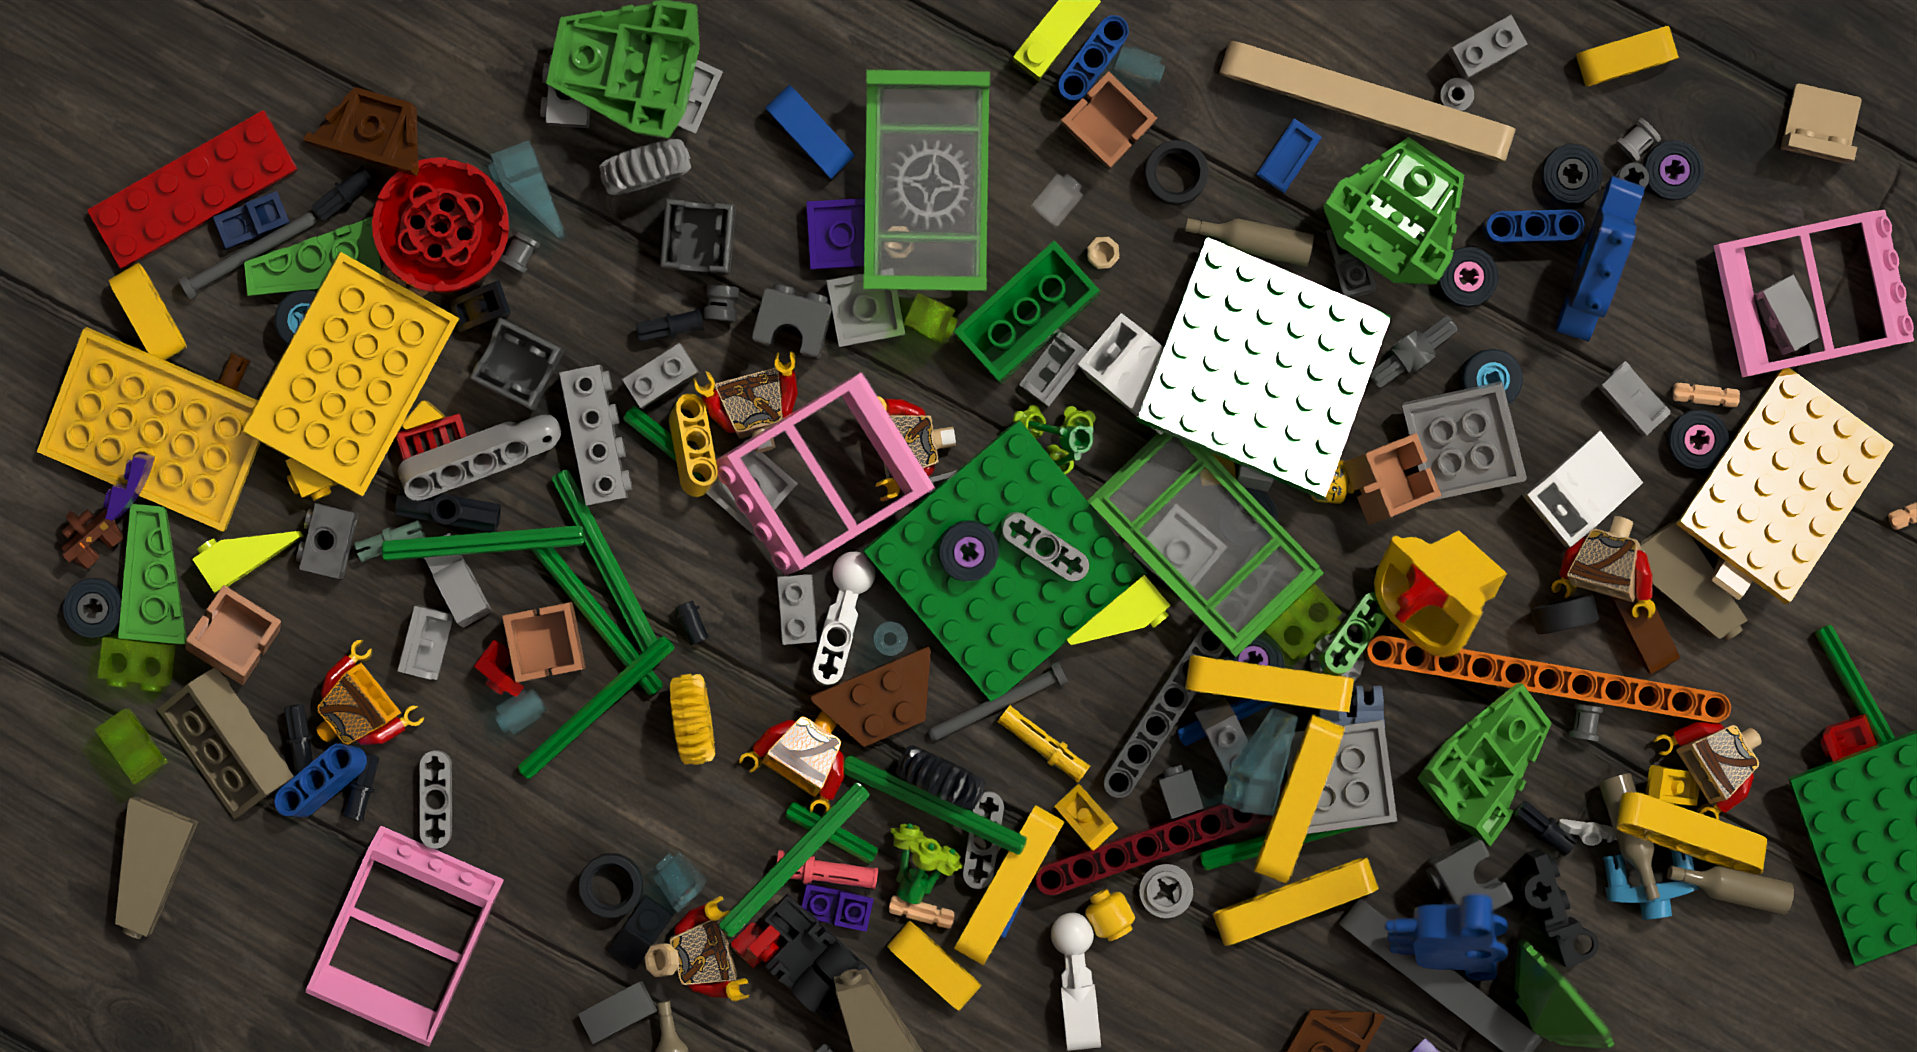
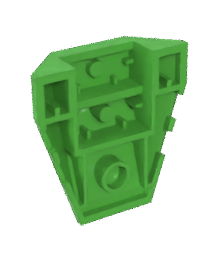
M670 0L653 1L652 4L635 7L629 5L623 6L622 9L606 12L600 10L561 17L546 84L635 133L669 138L686 113L699 53L697 6L695 4Z
M1408 137L1383 153L1371 164H1366L1351 177L1341 180L1323 208L1337 244L1393 283L1436 284L1453 257L1451 247L1453 236L1456 234L1457 229L1455 220L1456 213L1460 208L1464 175Z
M1518 682L1449 738L1434 754L1417 779L1447 817L1473 836L1482 840L1485 845L1491 847L1512 816L1513 810L1509 809L1515 793L1517 790H1523L1526 783L1525 780H1522L1529 761H1536L1552 723L1525 686Z
M1522 938L1517 944L1514 991L1519 995V998L1515 1002L1527 1015L1532 1030L1537 1035L1546 1038L1549 1042L1553 1041L1561 1045L1603 1049L1612 1048L1615 1044L1609 1030L1565 978L1550 963L1546 964L1542 955L1537 953Z

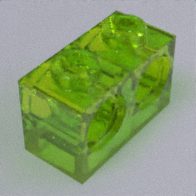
M917 293L905 319L904 327L941 343L943 337L951 338L958 319L953 317L955 309Z
M1313 583L1264 631L1278 643L1280 648L1291 659L1294 660L1297 656L1303 659L1316 647L1313 641L1322 632L1327 636L1341 623L1337 618L1342 612ZM1316 602L1322 603L1326 608V615L1319 622L1312 621L1308 614L1310 606ZM1295 625L1301 630L1302 637L1297 644L1289 645L1284 639V632L1289 626Z
M103 637L98 678L107 679L108 686L127 687L128 682L141 683V690L160 692L161 686L171 685L176 645ZM117 653L124 655L127 659V667L123 672L116 671L112 665V659ZM151 657L156 658L161 664V670L157 676H151L146 671V662Z
M130 708L121 710L95 729L134 785L143 782L169 763Z

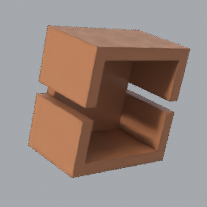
M1108 71L1087 93L1086 98L1091 102L1087 105V102L1082 98L1061 120L1060 124L1110 170L1131 148L1132 145L1128 140L1130 139L1135 144L1156 122L1157 117Z
M1417 433L1343 462L1354 491L1360 489L1362 493L1357 498L1368 525L1390 518L1442 496L1431 468L1406 476L1404 472L1406 469L1428 461Z
M223 585L208 607L206 617H201L186 639L185 650L239 684L244 685L259 663L260 654H265L280 632L281 620Z
M573 602L539 608L540 615H537V610L534 609L503 616L516 682L549 676V668L552 670V675L586 668Z

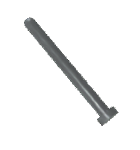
M306 213L189 279L185 275L178 280L191 300L198 296L196 290L243 265L245 261L254 259L311 227L317 220L313 213Z
M1059 661L1051 664L1052 670L1007 691L992 702L988 700L931 728L928 732L932 740H939L1058 681L1061 686L1068 683Z

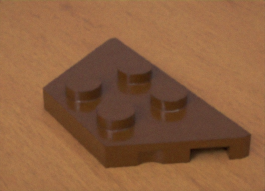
M354 87L343 98L339 106L334 107L324 116L327 121L314 134L309 131L303 138V141L313 147L417 176L419 172L417 108L407 101Z
M929 646L922 647L809 695V700L827 714L839 727L844 729L862 747L924 722L926 719L930 648Z
M1310 1008L1285 1052H1365L1385 1015L1380 1012Z

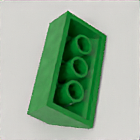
M1054 240L957 327L954 333L1001 385L1101 295L1100 290Z

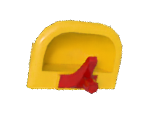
M1460 531L1433 544H1428L1416 537L1402 539L1399 536H1393L1377 567L1374 579L1375 596L1381 610L1389 620L1415 644L1431 655L1448 657L1457 654L1465 646L1482 615L1484 603L1495 597L1507 573Z

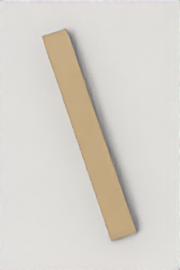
M1237 41L1228 42L1219 74L1240 82L1495 161L1506 162L1515 133V128Z

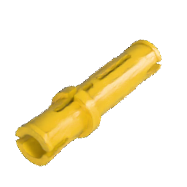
M1009 705L997 721L1045 757L1050 766H1057L1077 783L1090 768L1089 764L1067 749V744L1063 741L1059 743L1011 705Z

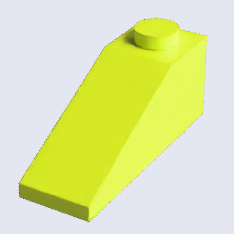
M1058 0L1013 56V62L1040 81L1101 1Z
M301 531L226 539L216 542L213 538L197 548L200 554L194 557L193 561L214 593H218L223 585L226 587L231 586L302 539L304 535Z
M1142 575L1127 590L1117 596L1109 605L1066 640L1070 645L1145 628L1148 624H1151L1154 628L1169 616L1165 610L1171 605L1145 575Z

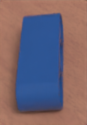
M1111 15L1103 19L1065 70L1058 83V93L1064 101L1077 103L1082 98L1084 99L1124 45L1129 34V27L1122 17ZM1109 24H1116L1122 29V37L1119 40L1111 41L1105 37L1104 28ZM1087 52H1098L1102 56L1103 63L1097 68L1088 67L1084 62V55ZM1076 78L1082 83L1083 90L1078 95H1070L1064 89V82L1067 79Z
M788 85L765 106L770 115L830 179L856 157L791 85Z
M1574 210L1500 211L1486 218L1482 230L1485 238L1491 243L1496 244L1568 242L1576 239L1582 234L1585 224L1583 217ZM1562 217H1569L1573 220L1575 230L1571 235H1565L1559 229V221ZM1498 218L1506 222L1508 230L1505 236L1500 237L1493 233L1491 225L1494 219ZM1528 218H1535L1541 223L1539 235L1533 236L1526 231L1525 223Z
M335 744L329 747L276 793L275 807L277 811L285 816L299 818L308 817L362 773L367 764L365 752L359 747L345 744ZM348 753L349 762L344 768L342 759ZM321 774H323L324 783L322 787L319 788L317 780L318 777ZM297 794L299 803L296 809H294L293 799Z

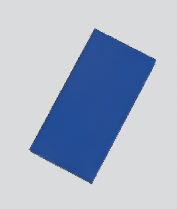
M1293 119L1256 176L1284 194L1322 137L1296 119Z

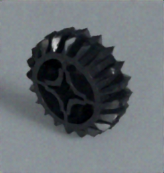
M914 745L907 746L904 754H901L896 769L897 775L908 783L968 810L975 809L984 794L983 790L986 786L984 779L973 772Z

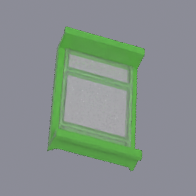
M867 70L863 289L987 291L990 72Z
M1164 432L1162 435L1159 433L1155 435L1087 500L1093 509L1114 528L1226 645V648L1235 657L1324 574L1319 568L1320 566L1209 451Z

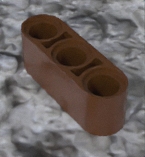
M1607 595L1648 674H1652L1680 660L1678 650L1656 607L1655 613L1648 619V609L1644 606H1639V616L1635 618L1632 615V609L1639 601L1636 597L1634 602Z

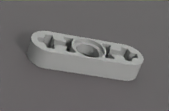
M1011 512L1003 518L1001 532L1009 542L1067 580L1077 581L1087 574L1089 562L1081 551L1021 512ZM1020 519L1024 520L1022 527L1031 534L1034 528L1038 529L1030 538L1027 547L1023 545L1028 541L1026 537L1020 533H1016L1014 536L1010 535L1012 529L1009 527V524L1012 521L1018 523ZM1042 537H1049L1054 542L1053 551L1046 556L1039 555L1035 548L1037 541ZM1062 546L1066 547L1062 554L1070 560H1074L1076 556L1079 557L1077 563L1081 567L1078 571L1072 569L1067 573V565L1057 559L1056 565L1051 563L1059 556Z
M433 750L426 753L420 761V838L427 847L438 849L445 846L452 837V762L445 752ZM433 756H438L439 762L445 764V768L440 769L438 772V780L445 779L446 786L442 784L426 786V779L433 780V769L427 768V763L433 761ZM431 790H440L445 795V804L442 808L433 809L427 804L426 797ZM445 812L446 819H438V827L440 830H445V836H441L438 842H434L433 836L427 835V830L432 829L434 826V818L427 820L426 813L439 815Z
M984 791L980 802H986L987 797L993 798V803L999 805L998 811L994 810L991 812L990 820L997 821L1001 825L1004 812L1003 800L1000 795L993 791ZM978 802L972 812L984 817V809L979 808L980 802ZM969 832L963 877L970 887L982 889L987 887L993 879L998 845L992 844L988 849H979L973 841L975 835ZM971 852L982 856L992 855L991 861L983 860V870L988 872V876L982 877L980 882H974L973 875L968 874L969 869H975L977 864V858H970Z

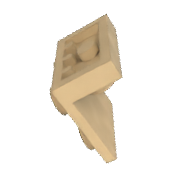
M1800 83L1796 84L1780 149L1844 164L1854 161L1857 147L1851 145L1862 101L1861 98Z

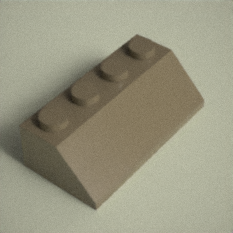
M215 668L188 683L157 709L234 820L294 777L288 769L286 762L280 758L269 742L267 735L254 721L246 705L235 694L227 678Z

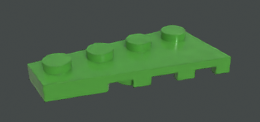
M372 217L335 229V231L304 240L296 245L245 261L247 296L289 293L299 290H318L339 252L382 275V259L373 238Z
M132 504L130 507L119 639L186 645L187 636L166 507Z

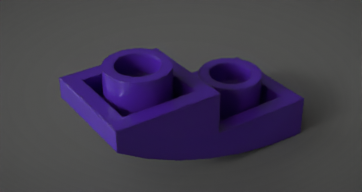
M141 453L134 456L133 460L128 461L124 472V479L128 480L127 484L121 482L114 485L106 493L104 500V509H108L106 519L114 520L121 517L136 501L149 477L155 456Z
M808 883L804 885L800 906L806 911H810L818 921L867 932L874 898Z

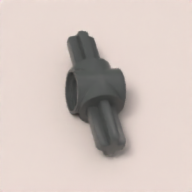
M1444 316L1423 333L1419 330L1416 331V329L1391 347L1393 355L1371 371L1370 378L1378 388H1382L1404 371L1407 374L1415 373L1436 357L1434 350L1436 347L1457 333L1456 324L1450 317Z

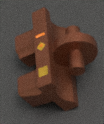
M88 509L80 516L73 511L65 515L70 524L62 530V533L69 540L61 548L64 551L62 556L68 562L74 560L83 568L88 569L99 559V554L90 544L97 538H100L109 548H112L123 539V533L116 524L115 519H106L108 509H104L93 520L91 519L94 515Z

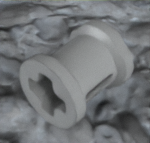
M1643 118L1637 120L1638 125L1624 138L1620 137L1616 141L1620 149L1634 162L1640 159L1639 155L1653 142L1658 143L1661 140L1657 131Z

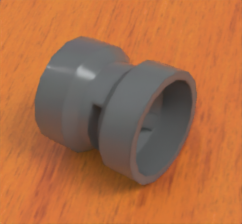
M706 285L705 295L708 297V305L704 308L703 319L736 322L737 311L734 306L735 301L739 298L740 288ZM715 303L727 304V307L715 306Z

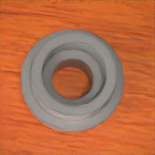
M1453 78L1442 86L1440 99L1444 106L1464 111L1474 100V90L1467 80ZM1458 88L1462 90L1464 94L1462 100L1456 101L1453 99V89Z

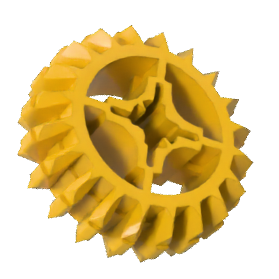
M700 674L680 675V677L672 678L670 682L672 718L681 761L685 765H699L712 761L715 756V742L709 698L704 678Z

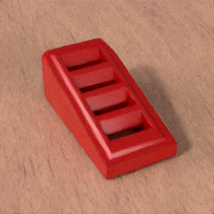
M460 413L398 432L394 442L401 463L413 457L406 442L408 438H412L418 455L424 452L420 434L425 433L430 450L438 447L432 430L438 429L443 445L450 443L445 427L451 424L456 440L466 437Z

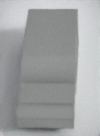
M462 555L424 558L458 625L464 628L493 612Z

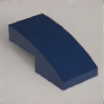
M277 191L246 202L241 207L212 218L225 250L290 223Z

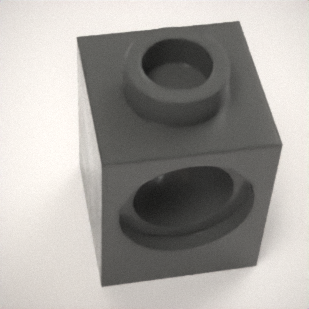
M1181 764L1163 770L1164 776L1157 779L1171 819L1204 809L1190 768L1183 770Z

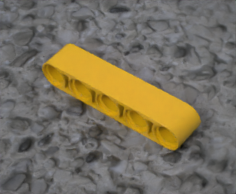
M1190 655L1185 689L1350 712L1354 678Z
M1314 715L1311 716L1258 855L1254 872L1283 883L1288 882L1343 737L1344 726Z
M1625 792L1621 794L1616 825L1619 831L1721 867L1756 875L1763 873L1767 847L1766 837L1642 793Z
M1037 805L1034 806L1020 831V834L1027 837L1025 849L1020 855L1011 851L1008 852L954 947L955 950L981 965L985 964L1065 821Z
M1362 857L1220 909L1213 913V917L1224 946H1228L1377 891L1379 887L1368 857Z

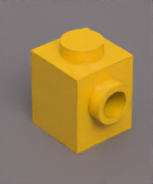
M291 458L285 460L291 472L287 479L295 494L300 493L302 498L311 496L313 501H316L332 493L330 487L337 483Z

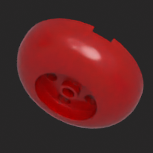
M443 157L418 161L419 172L417 176L398 171L381 190L372 217L374 242L381 259L388 269L406 284L429 292L445 293L458 291L479 282L491 272L500 260L509 234L507 207L495 183L475 166ZM445 199L451 200L454 203V209L449 213L440 209V203ZM420 216L425 220V225L422 229L417 230L411 227L410 221L413 217ZM443 224L447 227V232L444 234L440 231L435 232V227ZM462 228H467L471 231L472 236L469 240L461 241L457 237V232ZM432 245L440 246L443 250L442 255L438 258L430 257L428 255L429 247Z

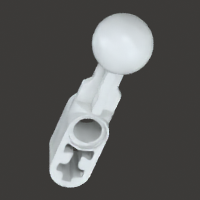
M861 552L843 554L837 559L833 567V580L839 588L836 602L829 606L811 669L814 681L821 686H832L842 677L858 618V613L855 609L858 595L867 591L875 580V566L872 560ZM832 629L841 630L846 638L844 645L840 647L832 646L827 640L828 632ZM823 649L831 654H842L841 659L837 656L834 657L832 669L836 671V675L831 674L828 679L823 678V672L818 670L819 666L826 664L829 654H822Z
M1078 913L1061 915L1056 919L1051 929L1052 943L1065 957L1066 969L1061 974V996L1067 1051L1101 1048L1095 985L1092 982V972L1086 967L1084 954L1093 942L1094 930L1088 919Z

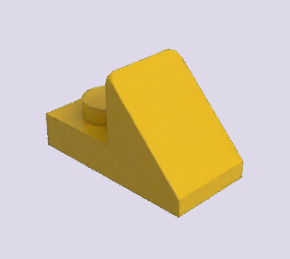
M1656 765L1650 766L1645 795L1668 803L1697 806L1700 787L1688 770Z
M1080 784L1074 787L1054 806L1093 851L1118 829L1112 819Z

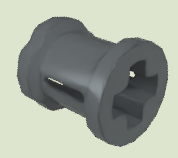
M1629 163L1621 167L1614 176L1624 180V177L1628 176L1629 172L1631 175H1637L1638 181L1635 184L1644 186V189L1649 182L1647 169L1639 163Z
M514 230L512 233L514 238L505 255L501 256L500 261L526 274L528 270L526 264L534 249L539 248L541 244Z
M1574 703L1576 714L1572 731H1569V737L1599 741L1600 736L1597 735L1599 715L1603 713V708Z

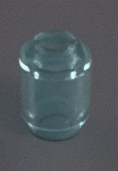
M1123 45L1114 71L1121 73L1120 77L1151 88L1152 83L1159 85L1166 66L1160 64L1162 57L1133 45L1131 48Z
M887 621L877 627L874 633V644L879 652L892 656L899 654L906 647L908 636L905 628L900 623ZM893 632L896 634L897 642L894 645H887L885 643L884 636L886 633Z
M534 688L528 691L523 689L516 697L512 696L496 707L498 714L494 717L504 733L510 730L512 734L516 735L542 718L541 714L547 711V708Z

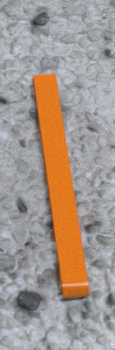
M1375 635L1364 649L1366 658L1371 663L1379 666L1512 688L1519 682L1531 692L1718 723L1724 721L1731 711L1729 699L1718 692L1461 649L1457 654H1454V667L1449 671H1443L1439 666L1440 656L1429 654L1409 639ZM1378 641H1385L1389 646V654L1382 660H1377L1372 654L1373 645ZM1413 646H1417L1422 652V659L1417 665H1410L1405 657L1407 650ZM1478 658H1484L1489 665L1487 673L1481 677H1477L1472 671L1473 662ZM1513 663L1518 664L1522 670V675L1516 682L1508 681L1505 674L1507 667ZM1550 669L1555 675V681L1552 686L1543 688L1539 683V675L1542 671ZM1578 675H1584L1587 678L1588 687L1583 693L1577 694L1572 688L1573 679ZM1616 680L1621 686V693L1617 698L1609 699L1605 688L1609 682ZM1650 686L1654 691V699L1650 704L1643 705L1639 700V692L1642 688ZM1683 692L1687 697V705L1684 709L1677 711L1672 705V699L1676 693ZM1711 698H1717L1720 702V710L1714 716H1709L1705 710V705Z

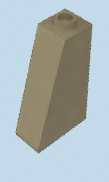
M1674 519L1639 542L1642 551L1648 556L1653 574V588L1715 639L1724 637L1727 641L1743 630L1740 625L1746 622L1747 619L1732 596L1712 581L1714 569L1691 535L1676 525L1679 519Z
M138 796L130 798L127 806L115 924L123 927L122 932L124 934L141 939L142 935L147 937L153 934L199 821Z
M867 968L847 970L840 976L834 977L836 993L854 1052H923Z

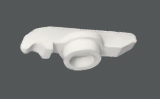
M1566 819L1559 820V826L1569 834L1579 835L1586 845H1597L1602 841V838L1607 839L1609 843L1617 840L1613 827L1608 825Z

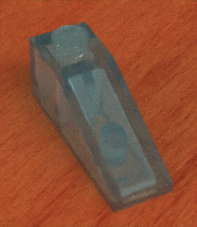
M528 140L491 154L494 163L488 164L495 184L501 182L502 186L560 240L567 238L532 143Z
M1275 708L1270 710L1230 769L1224 788L1223 804L1242 812L1274 816L1298 719L1297 716Z
M680 851L674 857L668 853L655 866L659 872L654 876V879L677 912L692 900L708 881Z

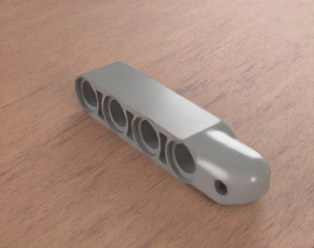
M539 415L519 423L504 422L410 457L399 465L398 475L408 498L417 501L424 500L513 467L531 456L552 449L560 439L561 428L558 421L552 415ZM545 436H551L549 442L542 441Z

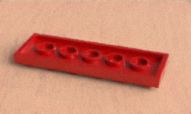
M262 110L89 208L87 211L120 269H125L206 223L214 216L220 215L294 173L298 168L267 113Z

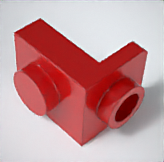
M494 640L483 652L474 667L488 678L485 684L500 695L506 691L517 698L524 686L520 682H516L515 678L505 671L511 662L509 648Z
M1865 714L1827 726L1823 733V738H1821L1823 752L1827 758L1831 757L1833 762L1877 745Z
M752 922L731 942V948L754 969L762 960L767 962L778 951L777 943L780 933L772 925L763 931L757 924Z

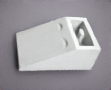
M1121 313L1080 360L1078 366L1087 378L1137 416L1163 346ZM1154 429L1156 432L1162 435V431Z
M1599 431L1522 496L1564 547H1571L1596 527L1643 482L1604 434Z

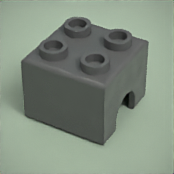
M666 199L660 267L663 270L730 275L736 207L732 204H702L685 200Z
M774 284L773 290L765 289L752 337L753 341L756 344L772 348L776 334L781 329L794 327L802 333L803 341L800 349L802 356L820 359L832 314V308L827 304V297L807 292L806 298L794 295V288L780 284Z
M499 318L492 332L489 346L482 359L477 362L469 379L529 409L535 410L565 350Z
M1473 835L1428 858L1427 862L1430 868L1426 869L1425 872L1434 888H1437L1438 891L1442 889L1446 897L1441 899L1443 905H1460L1461 897L1469 894H1480L1492 899L1493 910L1511 901L1513 896L1506 883L1499 882L1497 877L1486 883H1476L1474 879L1475 866L1481 860L1489 857L1490 854L1483 841Z

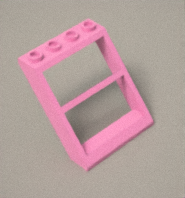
M1885 210L1861 213L1713 245L1742 377L1914 341L1912 334L1914 330L1913 321L1908 315L1905 302L1906 289L1901 283L1898 270L1899 257L1894 250L1891 238L1892 225ZM1861 223L1886 338L1834 349L1809 234ZM1799 236L1824 351L1769 363L1744 247Z
M862 373L844 380L716 459L719 480L728 487L735 498L737 508L746 515L753 526L755 536L764 543L772 556L774 565L782 571L784 576L803 569L935 488ZM839 396L843 397L905 495L859 524L856 523L794 426V424ZM784 430L849 529L805 557L741 460L742 456Z
M380 826L365 854L305 993L429 1047L442 1023L504 879ZM374 861L482 907L462 954L355 908ZM350 916L458 963L437 1012L329 965Z

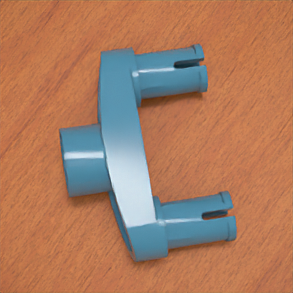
M1670 849L1673 866L1695 870L1692 856ZM1614 855L1616 869L1613 856L1603 857L1608 887H1605L1607 901L1640 903L1642 920L1672 916L1671 898L1700 889L1696 885L1676 880L1656 883L1660 898L1647 901L1642 885L1632 886V884H1628L1625 860L1622 855Z

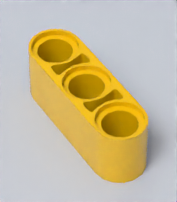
M1669 26L1576 54L1585 87L1668 63L1679 58Z
M140 263L109 279L116 297L149 354L166 360L187 348L183 336Z
M688 393L682 395L669 414V423L682 489L690 496L699 497L707 493L716 480L717 465L706 406L699 396ZM680 409L691 411L694 418L685 417ZM686 441L696 442L700 450L690 448ZM698 472L702 474L706 481L700 482L696 480L692 473Z
M908 921L887 945L903 963L958 1011L982 987L968 971L911 921Z

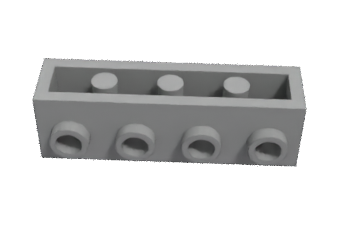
M601 365L559 372L586 506L628 498L627 491L632 490V482L629 470L623 471L620 458L626 457L623 438H616L614 424H619L616 404H609L607 391L613 390L609 371H603Z

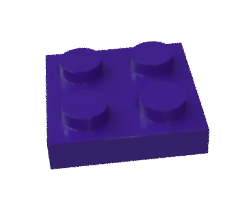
M865 198L807 201L810 269L864 267Z

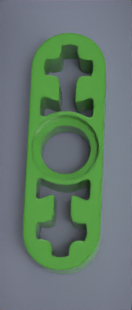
M1375 592L1368 593L1358 600L1321 653L1319 663L1324 673L1340 676L1348 672L1387 616L1381 610ZM1375 602L1377 604L1375 610L1378 613L1370 616L1367 621L1361 619L1370 609L1368 604ZM1354 625L1361 630L1362 640L1360 643H1354L1349 640L1347 636L1349 626ZM1344 647L1348 651L1341 656L1339 660L1341 664L1334 667L1332 665L1334 660L1332 656L1339 653Z

